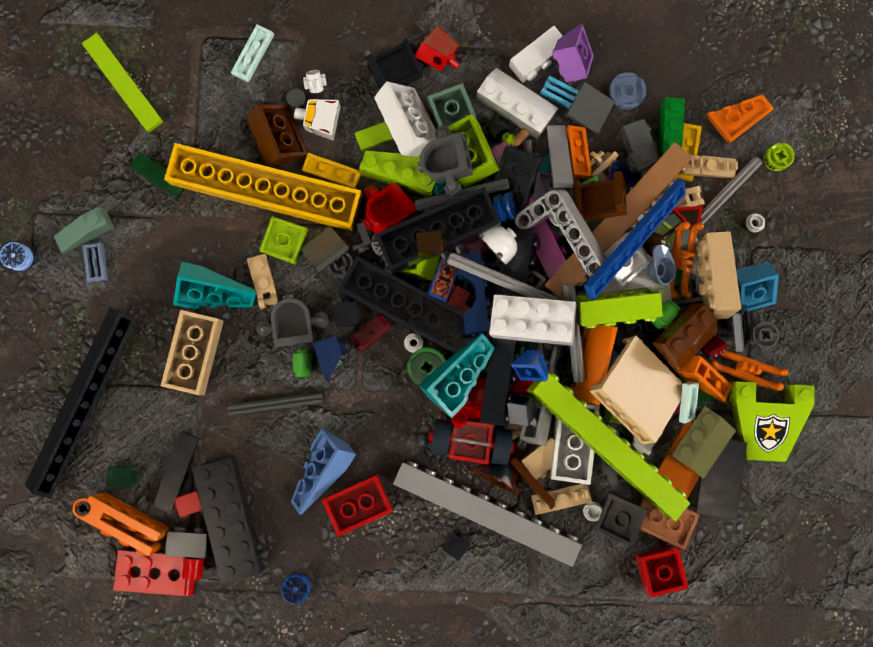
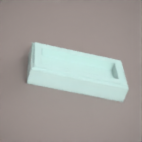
M690 381L682 385L679 422L688 423L696 418L699 382Z

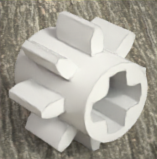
M319 70L308 71L306 77H303L304 87L309 89L310 93H319L324 90L323 86L327 85L325 74H320Z

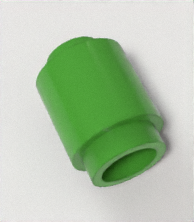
M671 300L663 302V317H657L655 321H652V324L658 329H667L679 315V306Z
M297 350V354H293V372H295V377H311L312 354L308 350Z

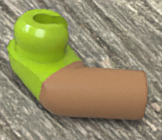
M525 128L517 135L504 133L502 135V142L506 141L509 145L512 144L517 147L530 133Z

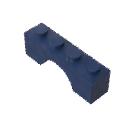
M479 252L458 254L485 266L484 258H480ZM456 267L457 278L469 283L475 292L474 305L462 315L464 336L488 333L491 325V316L487 315V308H490L489 297L485 296L484 289H487V280Z

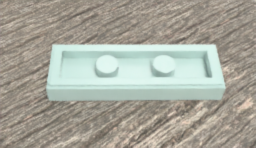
M256 24L231 74L249 83L274 33Z

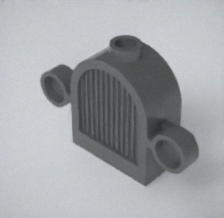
M440 126L435 133L437 139L429 142L423 148L417 165L420 173H426L436 182L446 183L445 192L451 197H457L462 192V186L456 180L473 175L467 138L461 132L452 134V131L447 126Z
M294 295L283 296V300L274 306L271 312V324L267 321H262L257 325L256 330L263 337H268L273 333L274 347L284 348L315 343L313 325L325 328L330 320L328 315L323 312L317 313L312 317L309 308L304 303L295 299Z

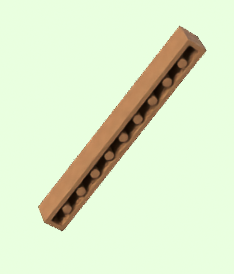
M676 142L626 195L627 215L605 218L592 232L603 253L617 242L628 228L633 230L640 222L637 218L641 214L645 216L652 208L650 204L654 200L657 202L664 195L665 192L663 190L666 186L670 188L677 180L676 175L679 172L683 174L691 166L688 162L693 157ZM588 246L585 247V251L587 254L590 253V249ZM575 253L569 257L543 286L544 290L558 297L561 301L564 300L563 285L574 284L581 287L587 280L585 277L587 273ZM596 263L595 268L597 269L599 264Z

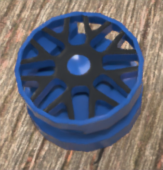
M505 193L504 196L500 194L495 195L493 205L500 222H504L506 219H515L517 209L512 193Z
M302 573L291 574L282 584V596L289 603H301L310 593V580Z

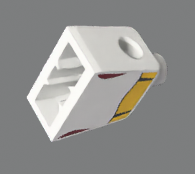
M310 99L307 102L306 109L296 107L294 118L304 120L303 127L306 131L334 141L341 106L339 100Z

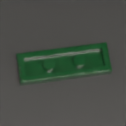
M140 152L129 166L130 169L177 199L184 190V188L170 185L165 181L167 169Z

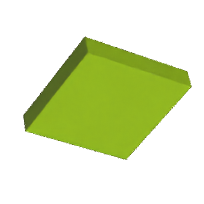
M272 216L259 252L296 265L308 228Z

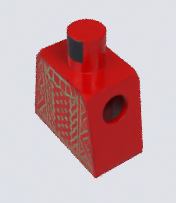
M438 26L421 43L415 55L416 58L439 71H443L448 64L457 70L463 62L461 58L455 55L459 48L458 43Z

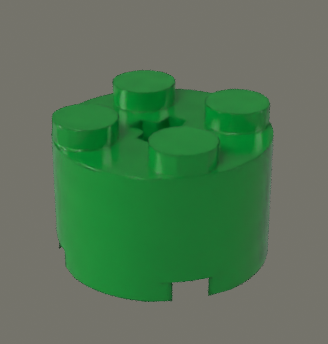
M418 349L409 358L407 364L408 374L413 382L420 385L435 369L446 362L445 358L435 349ZM425 362H428V365L433 367L429 373L421 369Z

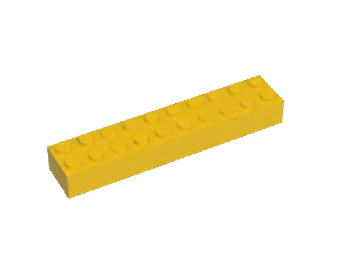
M177 143L174 144L164 178L165 181L173 186L352 232L363 196L361 190Z

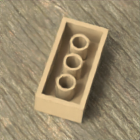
M731 231L706 233L694 248L695 257L698 259L697 276H700L701 282L699 284V293L703 297L702 303H706L717 319H729L741 309Z
M180 310L161 382L162 387L195 395H205L223 320Z

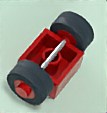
M436 419L434 430L430 429L431 453L446 456L450 442L449 459L488 464L490 449H492L491 462L507 465L510 454H513L514 451L512 430L496 428L492 441L494 425L467 421L464 427L457 428L453 426L451 435V421Z

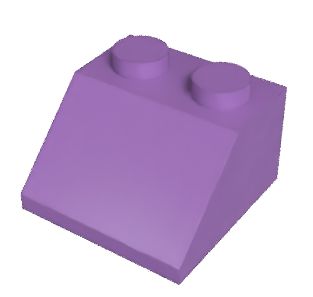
M583 24L578 25L558 39L553 49V57L559 64V72L564 77L565 82L586 79L594 55Z

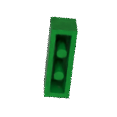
M666 97L660 104L658 155L660 158L675 142L680 147H683L685 99Z

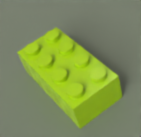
M651 287L603 292L594 300L589 299L587 294L576 296L579 324L588 329L596 328L597 324L614 326L616 322L624 321L625 324H632L640 319L655 321L657 317H663L661 292Z

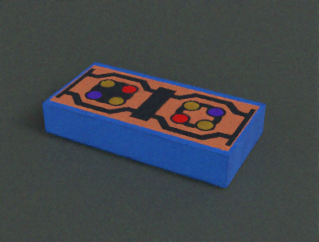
M444 258L439 262L428 295L446 302L457 272L456 267L448 264Z

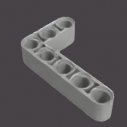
M552 190L516 215L515 223L520 229L533 228L553 215L578 260L590 277L597 271L595 264L597 263L601 266L607 259L566 190ZM556 194L559 196V203L555 200ZM541 205L544 208V213L540 210ZM566 211L569 213V220L565 217ZM526 216L529 218V223L526 222ZM576 228H577V229L579 230V232H580V236H579V237H577L576 234H575ZM586 246H588L590 249L589 254H587L585 251Z

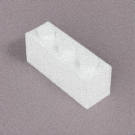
M555 26L551 27L510 59L509 67L522 83L526 80L531 81L536 77L540 69L545 70L551 65L554 59L553 49L556 46L557 40L563 37Z

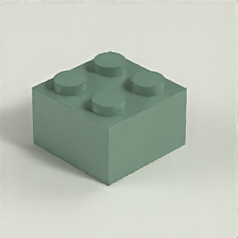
M463 83L427 96V104L437 129L440 126L448 127L470 114L477 119Z

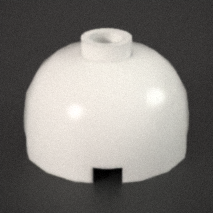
M496 226L479 235L482 241L487 243L489 249L505 265L515 256L517 242L514 238L517 235L509 227L505 229L501 226Z

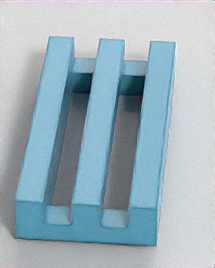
M549 76L540 94L569 108L570 102L547 91V88L571 101L574 100L578 90Z

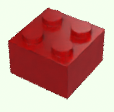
M669 545L635 554L644 593L650 598L689 588L679 548Z

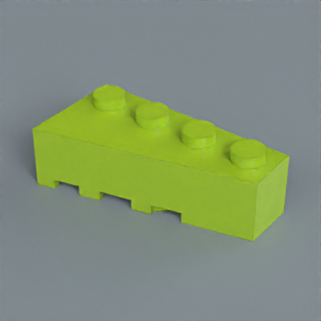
M365 151L359 167L362 176L389 185L395 182L401 189L422 196L425 195L428 198L433 196L436 181L432 180L426 173L419 172L417 162H419L420 156L412 157L401 155V153Z

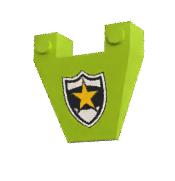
M729 382L732 385L729 392V404L740 441L747 443L746 460L786 462L814 407V386L786 385L785 404L756 402V383Z

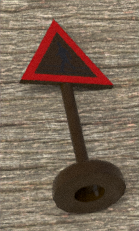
M703 206L675 207L672 212L681 222H688L690 224L689 229L691 230L695 223H700ZM681 222L663 236L653 232L642 244L646 253L653 257V248L656 245L662 244L667 246L666 239L676 231L677 226Z

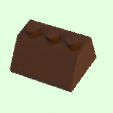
M287 104L257 105L246 116L267 167L284 166L307 156L308 153Z
M692 303L653 342V345L674 371L678 372L717 333V318L706 303Z

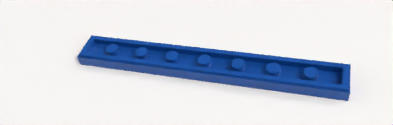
M678 178L584 284L589 299H596L686 195L684 180Z

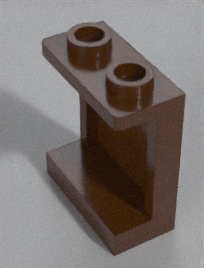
M622 171L614 172V179L584 185L580 183L579 179L575 180L572 194L575 199V205L585 222L627 215L626 182Z

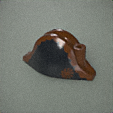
M490 461L483 467L473 468L472 473L510 493L519 494L515 483L520 474L514 471V467L510 462L507 465H502Z

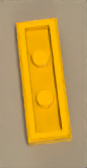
M684 123L682 148L690 155L697 156L702 126ZM679 172L676 178L692 182L694 176L680 175Z
M311 153L307 154L302 167V172L356 189L361 176L360 170Z

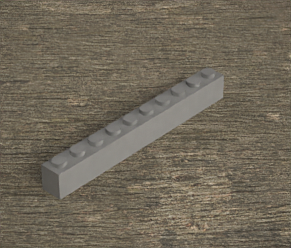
M408 460L407 463L403 461L393 482L394 485L573 567L582 547L577 537L569 533L567 536L560 534V529L552 525L547 528L537 518L532 517L530 520L524 517L525 513L514 509V511L506 509L507 505L500 501L493 503L489 501L488 496L480 492L478 495L471 493L472 489L461 484L458 487L453 484L454 481L450 478L443 476L441 479L435 476L436 472L428 468L424 471L417 468L419 464Z

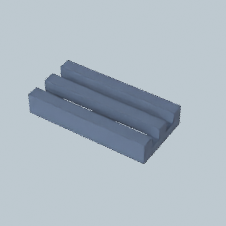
M103 243L82 245L87 283L107 281L108 274ZM96 247L98 248V255H99V263H100L101 276H100V272H99V264H98V257H97ZM89 248L92 251L95 277H92Z

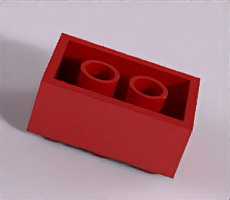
M378 473L322 499L337 537L393 512V507Z

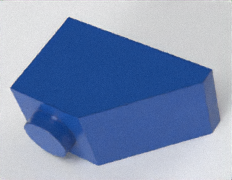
M525 350L511 363L520 380L544 382L548 380V365L539 350Z

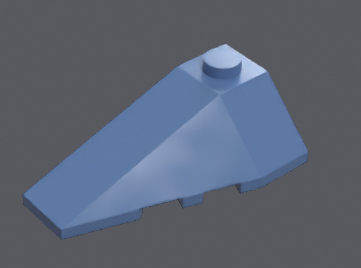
M321 428L311 445L310 450L312 454L310 460L304 464L306 470L303 479L298 481L291 500L298 514H303L347 470L356 456V453L346 442Z

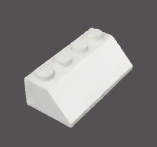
M497 68L486 77L476 94V100L502 117L509 119L519 128H525L536 139L540 137L558 110L556 106Z
M386 81L374 97L378 108L388 125L401 155L418 157L429 142L437 139L435 135L436 129L415 88Z

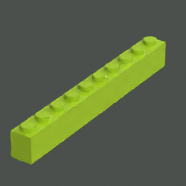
M552 372L548 373V380L546 382L534 381L527 389L531 395H534L542 405L662 514L673 521L678 520L690 504L685 499L686 494L678 488H673L671 486L672 482L665 476L661 477L657 473L659 470L651 463L647 464L644 461L645 457L640 452L633 451L630 448L631 444L622 437L619 438L616 435L617 431L613 427L602 423L600 415L596 412H590L587 409L588 405L580 398L577 400L573 396L574 392L566 385L563 387L558 382L560 379Z

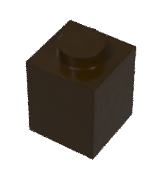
M440 230L416 233L420 257L444 254L443 248H447L446 237L441 236Z

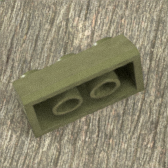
M704 406L674 448L670 457L704 479L736 430L721 416Z

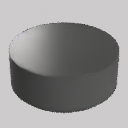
M292 89L287 94V102L294 109L296 107L302 108L306 103V96L302 90Z

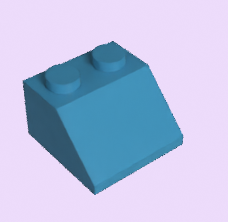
M768 261L736 270L741 305L746 304L747 312L776 304L779 274Z

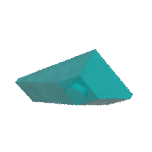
M182 262L177 276L173 305L190 309H199V306L217 308V306L227 305L229 308L253 307L256 290L203 266Z
M481 333L435 369L419 387L432 402L452 418L466 404L469 392L472 387H475L479 373L485 368L495 348Z

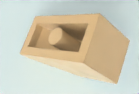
M549 436L546 446L538 445L520 459V462L535 479L539 478L541 480L549 474L548 470L552 465L554 439Z

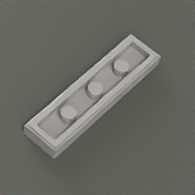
M565 125L546 126L553 188H573Z

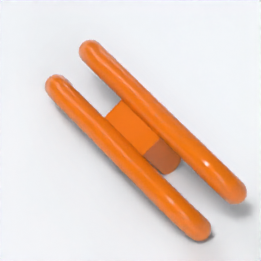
M681 222L675 231L671 255L674 259L676 270L680 269L683 271L680 290L685 299L692 298V294L688 290L690 272L692 273L693 271L691 266L694 265L693 257L696 254L694 248L697 233L704 229L702 223H695L692 226L686 250L680 248L683 232L690 228V224L688 222ZM675 279L670 283L671 298L673 299L678 297V293L674 289Z
M723 349L724 353L720 356L736 361L735 369L719 364L715 360L709 362L716 371L778 391L783 390L784 385L782 383L768 381L754 375H760L762 370L779 376L788 375L786 368L774 367Z

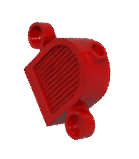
M395 182L381 191L373 185L367 186L364 190V198L368 202L363 223L368 230L371 229L373 232L378 233L418 215L415 204Z
M477 377V383L469 392L466 404L451 418L453 426L457 428L464 427L467 419L480 421L486 377Z

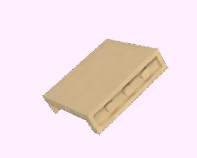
M633 336L623 339L622 342L626 346L601 384L593 385L590 392L642 444L656 443L681 401L683 383L656 357L654 352L649 350L640 338Z

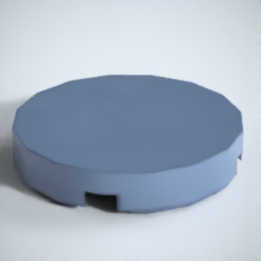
M624 72L618 74L612 80L608 95L610 99L615 101L614 105L622 110H631L637 108L643 102L647 88L643 79L639 78L637 74Z

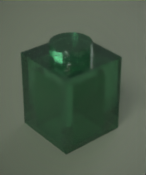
M108 466L106 487H135L140 479L138 467Z

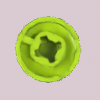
M776 143L765 151L763 161L768 169L781 171L793 163L795 153L790 145Z

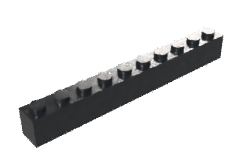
M511 229L517 235L514 238L517 242V252L505 265L504 275L533 286L534 276L532 273L533 268L537 265L535 254L536 249H539L540 238L534 231ZM501 288L500 295L526 297L507 288ZM493 338L492 345L495 349L489 360L479 422L508 427L510 422L507 403L514 395V385L518 381V376L511 363L521 355L520 347L524 341Z
M112 307L109 308L24 485L32 494L48 498L52 497L136 318Z

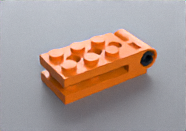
M106 492L78 499L73 504V513L76 517L100 529L103 535L117 538L120 544L132 546L138 554L143 556H149L160 550L164 544V541L160 539L167 536V532L172 529L170 526Z

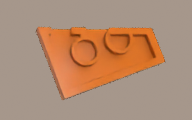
M762 94L741 103L724 107L721 110L709 112L705 116L725 141L730 144L773 111L774 108Z

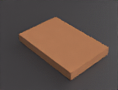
M642 496L639 505L649 510L640 530L685 550L700 514L686 508L678 520L673 521Z

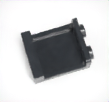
M406 38L403 39L401 45L376 57H373L372 54L365 57L366 64L379 89L382 88L386 81L405 86L423 77L424 65L420 59L417 60L415 57L416 50L412 43H408Z

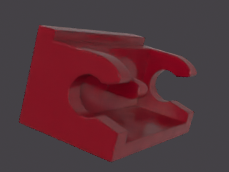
M379 314L350 338L360 351L364 352L390 331L392 327Z

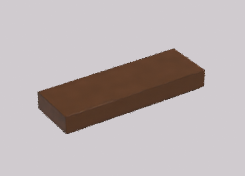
M517 458L512 459L510 463L550 510L556 506L555 500Z

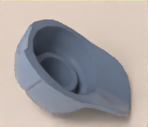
M661 244L653 248V261L649 263L647 270L650 278L656 284L667 286L675 279L677 270L669 248Z

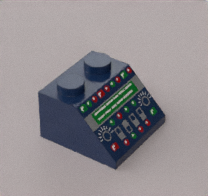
M337 336L313 343L324 379L328 382L334 380L345 358L344 352L347 351L344 340L342 341Z

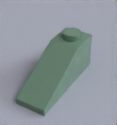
M97 207L79 216L57 233L54 238L61 253H65L114 229L108 213Z

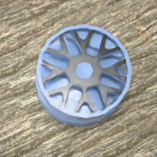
M11 242L1 249L0 260L7 268L22 271L32 264L33 253L27 246Z

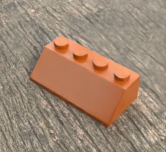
M597 324L596 328L583 329L582 338H584V342L581 347L585 381L574 382L569 386L577 400L580 398L587 404L600 405V401L590 392V389L593 385L601 384L607 375L618 327Z

